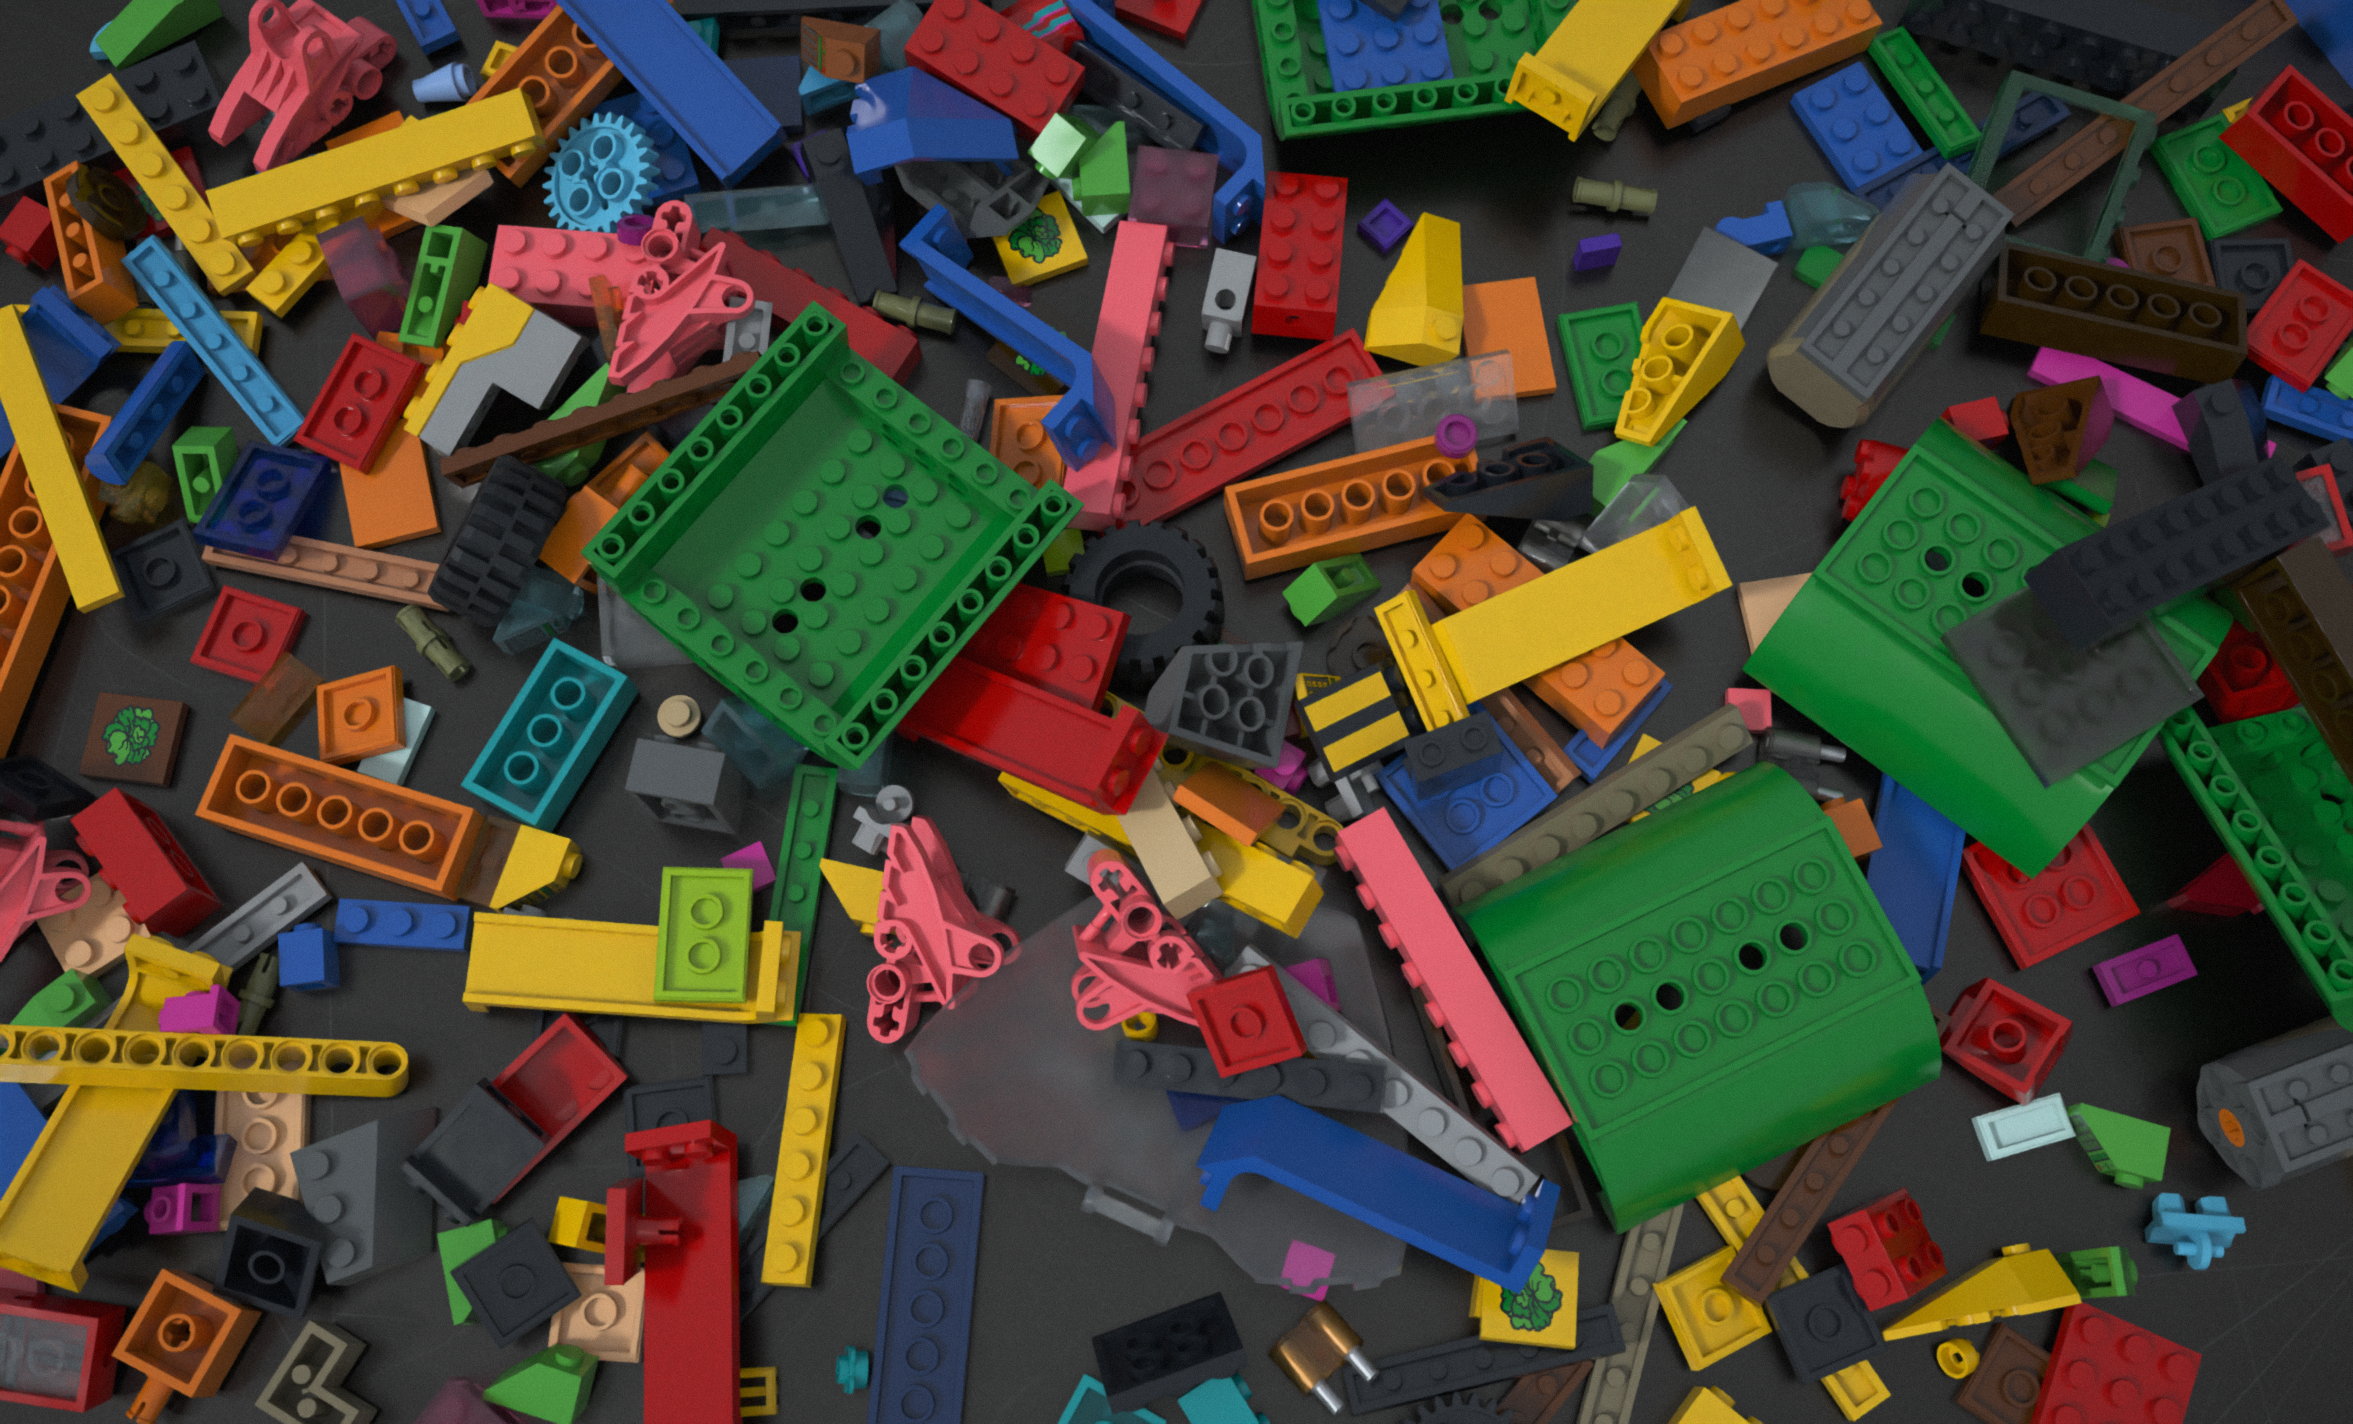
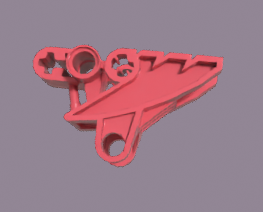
M258 0L249 13L251 53L233 78L217 107L208 129L210 136L225 147L240 136L246 128L249 129L262 119L267 111H272L276 115L261 140L253 159V164L260 173L288 164L290 158L292 160L310 147L311 142L315 143L329 132L332 126L335 127L349 115L353 106V96L361 100H368L378 92L383 80L380 70L389 64L395 56L397 41L393 36L362 16L355 17L345 23L313 0H297L289 8L280 0ZM273 7V16L268 22L263 23L265 12Z
M670 200L658 208L652 230L648 231L641 241V250L648 262V266L640 268L631 280L630 296L626 300L622 316L623 323L620 324L615 344L617 349L613 352L607 376L613 385L626 386L628 384L626 393H635L650 388L651 384L658 380L676 379L685 376L707 350H724L727 322L747 317L755 307L754 293L745 281L740 280L726 244L719 242L707 253L698 250L701 232L690 207L679 200ZM656 280L660 290L658 291L654 288L655 293L647 294L644 285L647 283L651 286L650 281ZM739 291L747 295L746 302L742 306L737 308L729 307L730 296L737 297Z
M923 815L913 816L911 825L897 822L891 824L887 848L889 858L885 860L882 879L884 889L880 892L877 911L879 920L876 921L874 930L876 950L887 960L874 967L869 972L867 978V989L871 996L867 1028L870 1035L882 1043L895 1042L916 1027L921 1002H941L946 1011L951 1010L977 991V977H988L996 973L1002 965L1015 960L1021 950V938L1012 926L975 909L964 891L960 874L945 839L932 818ZM896 930L898 939L903 943L897 949L890 946L893 941L888 942L886 935ZM1003 933L1010 938L1012 950L1008 956H1004V949L1001 943L992 937L993 934ZM977 964H988L992 966L990 968H981L977 966ZM932 983L935 990L923 991L924 984ZM892 1011V1018L887 1017V1013ZM894 1021L899 1022V1025L895 1027Z
M0 819V831L20 835L17 840L0 836V962L9 951L12 943L37 919L77 909L84 905L91 896L92 886L88 877L89 868L87 861L76 851L46 850L45 820L29 824ZM64 860H72L79 864L81 870L57 867L56 865ZM64 878H76L71 881H61ZM81 883L84 885L83 892L75 899L68 900L58 896Z
M1110 848L1095 852L1089 858L1087 875L1092 890L1104 906L1087 927L1077 924L1072 926L1078 958L1084 963L1075 972L1071 980V992L1076 1001L1077 1018L1083 1026L1094 1031L1104 1030L1141 1012L1165 1014L1181 1022L1199 1027L1186 994L1193 987L1223 979L1222 971L1205 954L1203 948L1189 931H1186L1184 925L1179 920L1177 921L1169 911L1159 909L1149 883L1139 876L1122 854ZM1107 868L1111 873L1116 871L1119 880L1116 886L1109 877L1101 876L1102 870ZM1113 915L1115 920L1107 931H1102V926ZM1165 922L1171 924L1168 930L1160 931L1161 926H1165ZM1095 976L1096 978L1080 993L1078 990L1080 982L1086 977ZM1102 1004H1109L1108 1013L1101 1019H1090L1083 1012L1084 1007L1094 1008Z

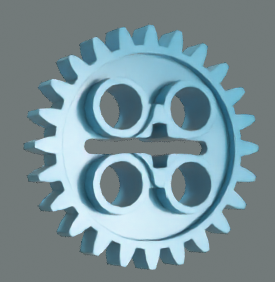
M608 112L606 117L599 113H594L593 121L584 117L581 118V130L572 126L568 128L570 135L568 141L562 138L558 139V143L562 148L560 153L550 152V157L556 162L554 166L547 167L544 170L552 175V179L544 183L542 187L552 192L544 200V203L553 207L549 217L558 221L556 226L558 229L617 233L616 223L618 220L628 215H644L641 210L643 204L653 205L654 202L647 195L649 191H655L659 188L658 185L651 182V177L661 173V169L651 165L659 157V154L650 149L654 141L645 136L646 130L635 124L632 120L622 115L619 117L612 112Z

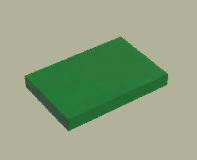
M2223 112L2156 138L2148 146L2190 217H2197L2201 234L2206 243L2210 239H2224L2276 218L2283 211L2263 176L2219 138V135L2230 124Z
M1637 301L1560 314L1557 317L1556 322L1584 431L1612 427L1617 424L1625 392L1630 390L1634 374L1631 370L1633 361L1639 357L1642 345L1640 335L1644 325Z

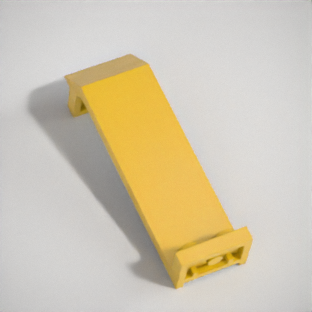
M1579 0L1538 53L1533 56L1525 52L1518 61L1504 101L1512 104L1514 100L1569 132L1568 139L1575 142L1670 17L1681 23L1687 15L1693 0Z
M1696 506L1679 512L1660 525L1432 624L1431 627L1467 706L1713 597L1733 585Z
M482 912L474 913L473 921L475 923L466 989L463 992L462 1000L470 1011L489 1012L490 1006L739 1024L793 1021L801 932L783 930V922L765 920L764 931L751 932L747 1004L680 1003L654 1001L659 926Z
M133 933L124 947L129 966L128 983L121 1000L103 1029L159 1032L158 1018L160 1010L164 1007L165 998L185 996L186 993L191 991L210 993L211 985L220 984L227 990L233 968L218 963L214 957L207 953L194 951L191 954L175 948L172 943L158 936L145 938ZM98 1052L92 1054L86 1062H99L105 1059L108 1053ZM153 1054L144 1055L136 1061V1064H150L158 1056ZM197 1057L189 1059L184 1065L192 1067ZM69 1085L0 1201V1267L80 1293L89 1277L83 1259L179 1089Z

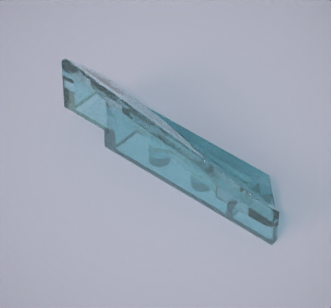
M812 184L684 194L685 203L690 207L701 233L708 232L712 226L716 229L729 227L730 231L738 232L827 224Z

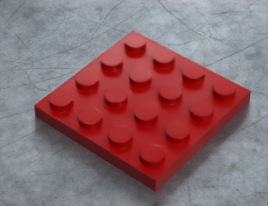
M1018 583L957 656L1100 713L1132 616L1124 612Z

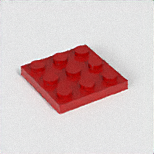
M2088 821L2034 879L2026 876L1981 842L1963 849L1960 864L2020 970H2024L2141 913Z
M2084 1302L2066 1306L2030 1424H2182L2202 1355Z

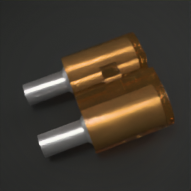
M1323 1300L1299 1320L1301 1323L1294 1330L1290 1329L1271 1348L1268 1356L1305 1398L1315 1394L1335 1416L1344 1409L1346 1403L1327 1384V1381L1332 1377V1373L1339 1366L1343 1367L1349 1361L1369 1383L1377 1377L1380 1371L1360 1350L1364 1340L1327 1300Z

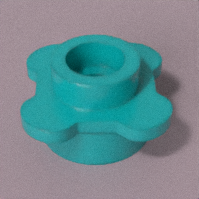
M846 1345L844 1355L837 1356L836 1383L843 1384L844 1393L853 1394L854 1389L866 1388L868 1353L867 1350H856L855 1346Z

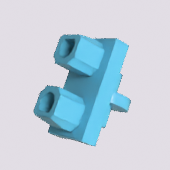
M2175 1193L2159 1194L2152 1202L2153 1221L2144 1229L2146 1243L2173 1244L2174 1254L2186 1255L2188 1264L2194 1270H2206L2210 1265L2212 1257L2223 1258L2224 1248H2229L2232 1245L2235 1234H2243L2246 1231L2244 1217L2231 1216L2225 1197L2207 1196L2200 1198L2195 1203L2197 1214H2189L2185 1211L2182 1196Z

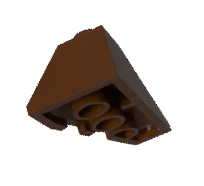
M2100 375L2016 393L2009 417L2033 485L2077 477L2109 439L2115 415Z

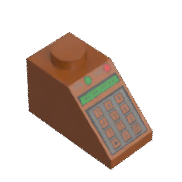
M803 16L801 18V58L827 78L864 83L866 79L871 78L880 69L881 29Z

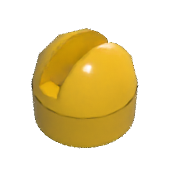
M1141 1012L1121 1021L1124 1034L1128 1040L1150 1042L1157 1037L1159 1024L1155 1013ZM1139 1022L1143 1029L1137 1030L1133 1025Z
M1963 1337L1952 1338L1938 1347L1937 1359L1939 1365L1950 1377L1961 1379L1971 1374L1979 1365V1352H1976L1970 1340ZM1957 1352L1963 1358V1361L1960 1363L1954 1355Z

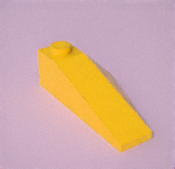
M1423 212L1403 247L1402 254L1395 268L1390 272L1385 282V287L1369 312L1364 350L1439 371L1459 355L1464 319L1460 223Z
M1667 297L1661 299L1642 328L1640 335L1642 345L1639 357L1633 361L1631 369L1634 374L1630 390L1625 392L1614 432L1617 438L1652 448L1726 376L1746 345L1733 313Z
M2026 1242L2001 1247L2003 1257L1986 1260L1879 1326L1884 1340L1890 1341L1949 1329V1326L1953 1325L1965 1326L1994 1320L1996 1316L2008 1317L2019 1314L2021 1316L2080 1304L2082 1301L2078 1291L2048 1248L2031 1250L2030 1243Z

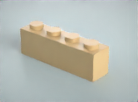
M1158 756L1128 813L1116 816L1163 905L1178 921L1224 893L1217 880V877L1222 875L1223 872L1210 850L1202 853L1197 841L1201 840L1203 835L1190 814L1183 818L1178 809L1180 804L1172 798L1177 788L1171 779L1165 783L1163 782L1158 772L1165 769V766Z

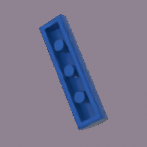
M172 341L169 343L86 455V467L100 480L115 485H126L206 373L187 341Z

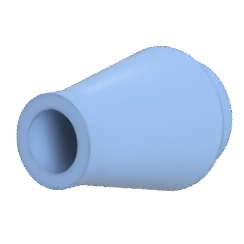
M455 61L412 82L414 95L421 104L426 102L468 101L469 96L477 93L476 80L469 65L466 63L458 64Z

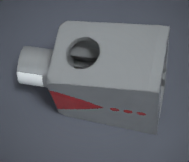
M1216 248L1201 314L1203 329L1208 330L1204 345L1206 349L1216 353H1228L1232 336H1243L1256 286L1257 256Z

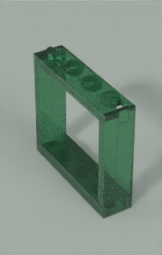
M2011 70L2004 73L1966 174L1969 179L1983 190L1986 188L2023 90L2135 124L2083 257L2005 233V242L2106 263L2111 249L2110 245H2106L2112 229L2117 230L2126 213V206L2122 205L2128 189L2133 190L2142 172V166L2138 165L2144 149H2150L2156 138L2158 126L2154 125L2157 113L2019 71Z

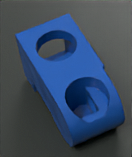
M1782 200L1766 203L1762 214L1746 219L1726 217L1715 228L1716 232L1764 256L1785 253L1793 237Z

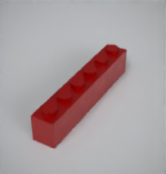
M712 226L700 242L698 250L706 253L719 242L726 244L740 280L745 281L751 287L755 300L773 303L770 326L784 332L814 300L847 325L850 348L903 387L923 356L918 337L909 328L903 325L894 327L885 322L883 317L871 307L863 306L860 308L849 302L848 297L834 287L825 289L816 284L815 280L802 269L795 268L791 270L782 265L780 260L771 252L764 249L758 252L747 246L746 241L732 231L724 233ZM739 291L737 297L747 299V295Z

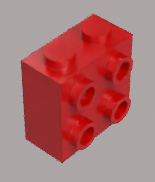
M1906 1187L1869 1200L1827 1224L1831 1232L1833 1245L1837 1252L1843 1256L1853 1277L1854 1288L1858 1295L1864 1299L1870 1312L1908 1299L1948 1273L1944 1265L1943 1253L1939 1246L1932 1241L1922 1221L1921 1209L1917 1202L1910 1197Z

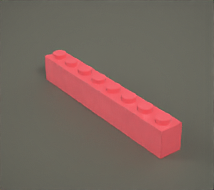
M1119 221L1092 349V356L1114 397L1117 449L1104 442L1100 446L1097 455L1092 460L1086 462L1078 472L1069 466L1067 467L1063 488L1084 503L1083 508L1066 526L1067 528L1103 532V529L1115 524L1116 518H1123L1126 495L1121 493L1123 481H1130L1133 470V457L1129 456L1131 444L1137 445L1139 440L1140 419H1136L1138 407L1145 408L1147 401L1148 385L1143 383L1145 372H1152L1154 365L1155 349L1151 347L1152 337H1159L1161 330L1162 313L1158 312L1159 302H1166L1168 295L1169 278L1165 277L1166 267H1173L1176 245L1175 242L1169 241L1168 225Z
M1385 807L1338 831L1335 839L1337 847L1333 848V853L1339 865L1345 872L1351 870L1360 885L1356 886L1355 889L1364 907L1368 911L1373 908L1382 922L1378 929L1383 940L1391 950L1397 947L1405 961L1401 968L1406 979L1414 989L1420 986L1428 1000L1424 1007L1430 1020L1436 1028L1443 1026L1452 1042L1447 1044L1454 1061L1461 1069L1467 1066L1475 1080V1083L1471 1084L1474 1095L1484 1109L1491 1107L1500 1122L1495 1125V1129L1503 1144L1509 1150L1514 1147L1518 1155L1572 1125L1570 1117Z

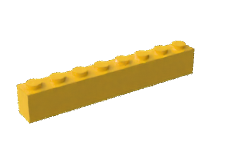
M519 87L205 192L221 238L239 245V247H252L263 243V236L276 232L280 235L295 233L303 229V223L315 219L318 222L331 221L341 217L342 210L354 206L357 209L371 208L380 204V198L394 193L396 196L410 195L420 190L419 185L433 180L437 184L450 182L459 177L458 172L473 168L474 171L486 170L498 164L497 159L512 155L513 158L529 156L536 152L535 147L546 144L531 97Z
M1001 772L998 780L1013 797L1085 833L1089 829L1138 858L1116 815H1102ZM1182 806L1179 811L1183 818L1190 814L1203 835V838L1197 841L1202 853L1210 850L1223 872L1222 875L1217 877V880L1224 893L1216 899L1297 939L1324 894L1315 879L1316 873L1299 861L1293 860L1289 865L1277 859L1278 854L1262 843L1255 842L1253 846L1246 847L1218 828H1213L1203 823L1204 819Z

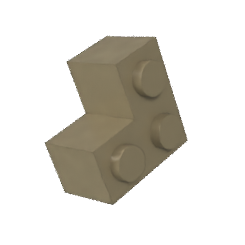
M309 1320L258 1398L255 1406L283 1424H369L378 1409L341 1387L342 1382L367 1344L330 1321Z

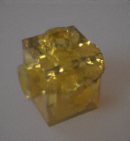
M143 460L126 485H115L101 480L97 499L111 510L109 515L119 521L135 524L136 520H141L154 524L158 513L166 506L168 490L173 479L156 464Z

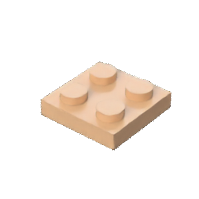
M99 872L90 877L92 892L84 905L77 909L36 920L65 972L73 968L95 978L126 960L124 947L133 933L145 938L157 936L149 925L145 923L138 925L128 916L123 908V904L127 900L120 890L114 891L102 879ZM83 883L60 897L68 900L77 898L83 892Z

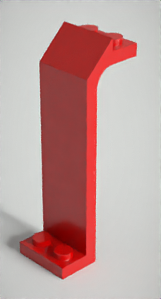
M956 656L894 728L901 737L914 743L921 736L1102 815H1126L1169 736V734L1154 729L1139 710L1127 705H1123L1117 718L1112 719L960 656Z
M711 1119L626 1133L625 1152L642 1160V1164L645 1165V1216L682 1215L683 1227H679V1230H664L683 1231L680 1246L645 1245L644 1424H743L740 1408L737 1134Z

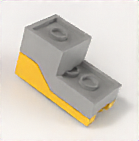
M489 282L486 288L479 286L468 304V308L473 311L465 325L460 322L457 323L447 339L446 344L451 346L445 359L443 361L437 359L429 369L425 377V381L430 383L422 398L416 395L405 410L403 417L408 419L404 430L447 455L452 456L456 450L468 447L502 388L537 409L549 410L577 363V357L584 351L590 339L500 285Z

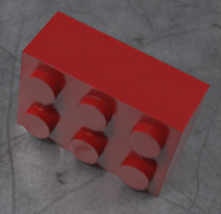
M115 787L70 819L79 832L75 836L76 842L87 855L92 858L96 856L103 866L99 870L100 876L114 891L120 890L127 900L123 904L125 912L138 925L145 923L157 933L163 931L180 938L223 907L221 901L158 813L150 805Z

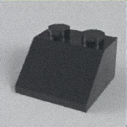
M255 1187L231 1213L212 1292L295 1319L302 1320L306 1316L325 1237L300 1201Z

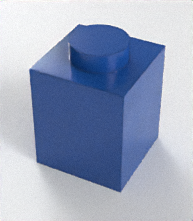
M319 923L298 924L294 926L293 932L279 933L280 986L295 993L340 987L338 944L333 942L334 933L322 928V924Z

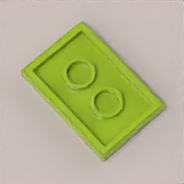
M663 867L654 986L655 1002L747 1004L754 887L753 869Z

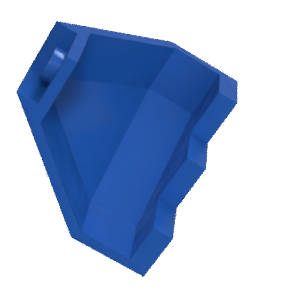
M915 66L869 78L864 83H856L855 91L860 98L852 101L850 117L855 125L848 126L846 135L854 173L867 186L883 182L882 169L911 161L994 162L1006 177L1014 175L1011 161L1019 159L1014 134L1021 132L1007 117Z

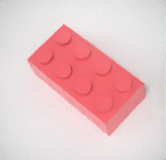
M498 225L488 284L492 282L506 288L568 326L607 328L612 323L619 329L620 324L623 323L622 316L626 300L630 296L631 280L640 268L648 266V262L641 250V245L624 244L618 240L617 233ZM656 280L650 281L651 286L647 283L644 285L647 294L655 293L654 288L658 291L660 290Z

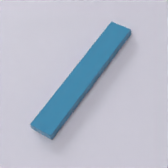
M152 234L121 260L122 263L275 449L282 451L294 441L306 415L161 239Z

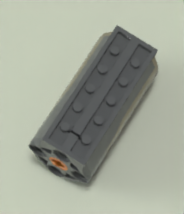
M1949 162L1938 173L1922 175L1913 173L1909 175L1769 349L1766 361L1771 380L1778 391L1782 392L1816 419V421L1827 426L1855 428L1866 424L2005 247V226L2014 216V213Z
M2332 1015L2232 1052L2224 1058L2201 1067V1075L2196 1088L2197 1120L2200 1129L2207 1140L2214 1145L2226 1164L2242 1177L2252 1189L2256 1191L2264 1190L2353 1155V1033L2341 1027Z

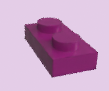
M2178 934L2092 966L2111 1007L2198 975Z

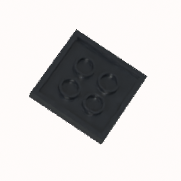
M1221 1291L1091 1338L1112 1415L1121 1411H1138L1145 1407L1149 1401L1165 1395H1182L1190 1391L1196 1384L1212 1378L1225 1379L1231 1377L1240 1368L1249 1365L1244 1347Z

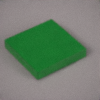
M2092 458L2077 477L2042 483V485L2100 515H2106L2114 503L2119 471Z

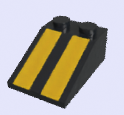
M1394 654L1359 669L1294 702L1330 783L1336 782L1404 748L1403 743L1405 740L1427 732Z

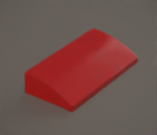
M566 1011L491 1082L552 1136L551 1140L492 1201L493 1204L497 1203L629 1077L609 1050L574 1012Z

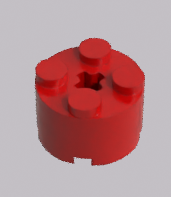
M1861 439L1859 441L1854 456V463H1857L1854 475H1846L1840 492V498L1845 499L1842 518L1851 522L1855 520L1910 448L1873 439Z

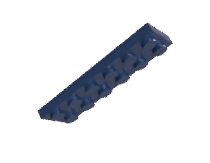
M894 1165L867 1424H962L985 1184L984 1172Z

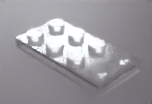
M1508 349L1346 383L1356 454L1435 435L1439 422L1452 414L1465 415L1476 424L1478 429L1477 441L1520 432L1512 355Z

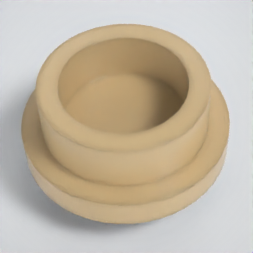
M675 695L666 699L661 704L657 715L658 723L661 729L669 736L676 738L686 737L692 734L700 725L701 710L692 698L685 695Z

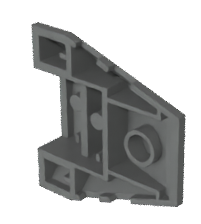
M1014 134L1019 159L1011 161L1014 173L1012 176L1006 177L994 162L911 161L894 166L904 191L929 211L936 203L946 208L964 239L1009 234L1031 218L1051 179L1035 168L1034 165L1037 160L1027 153L1033 143L1018 134Z

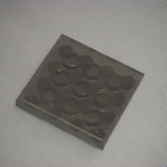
M2028 585L1944 632L1940 637L1943 644L2045 789L2193 705L2205 696L2150 620L2080 653H2076Z

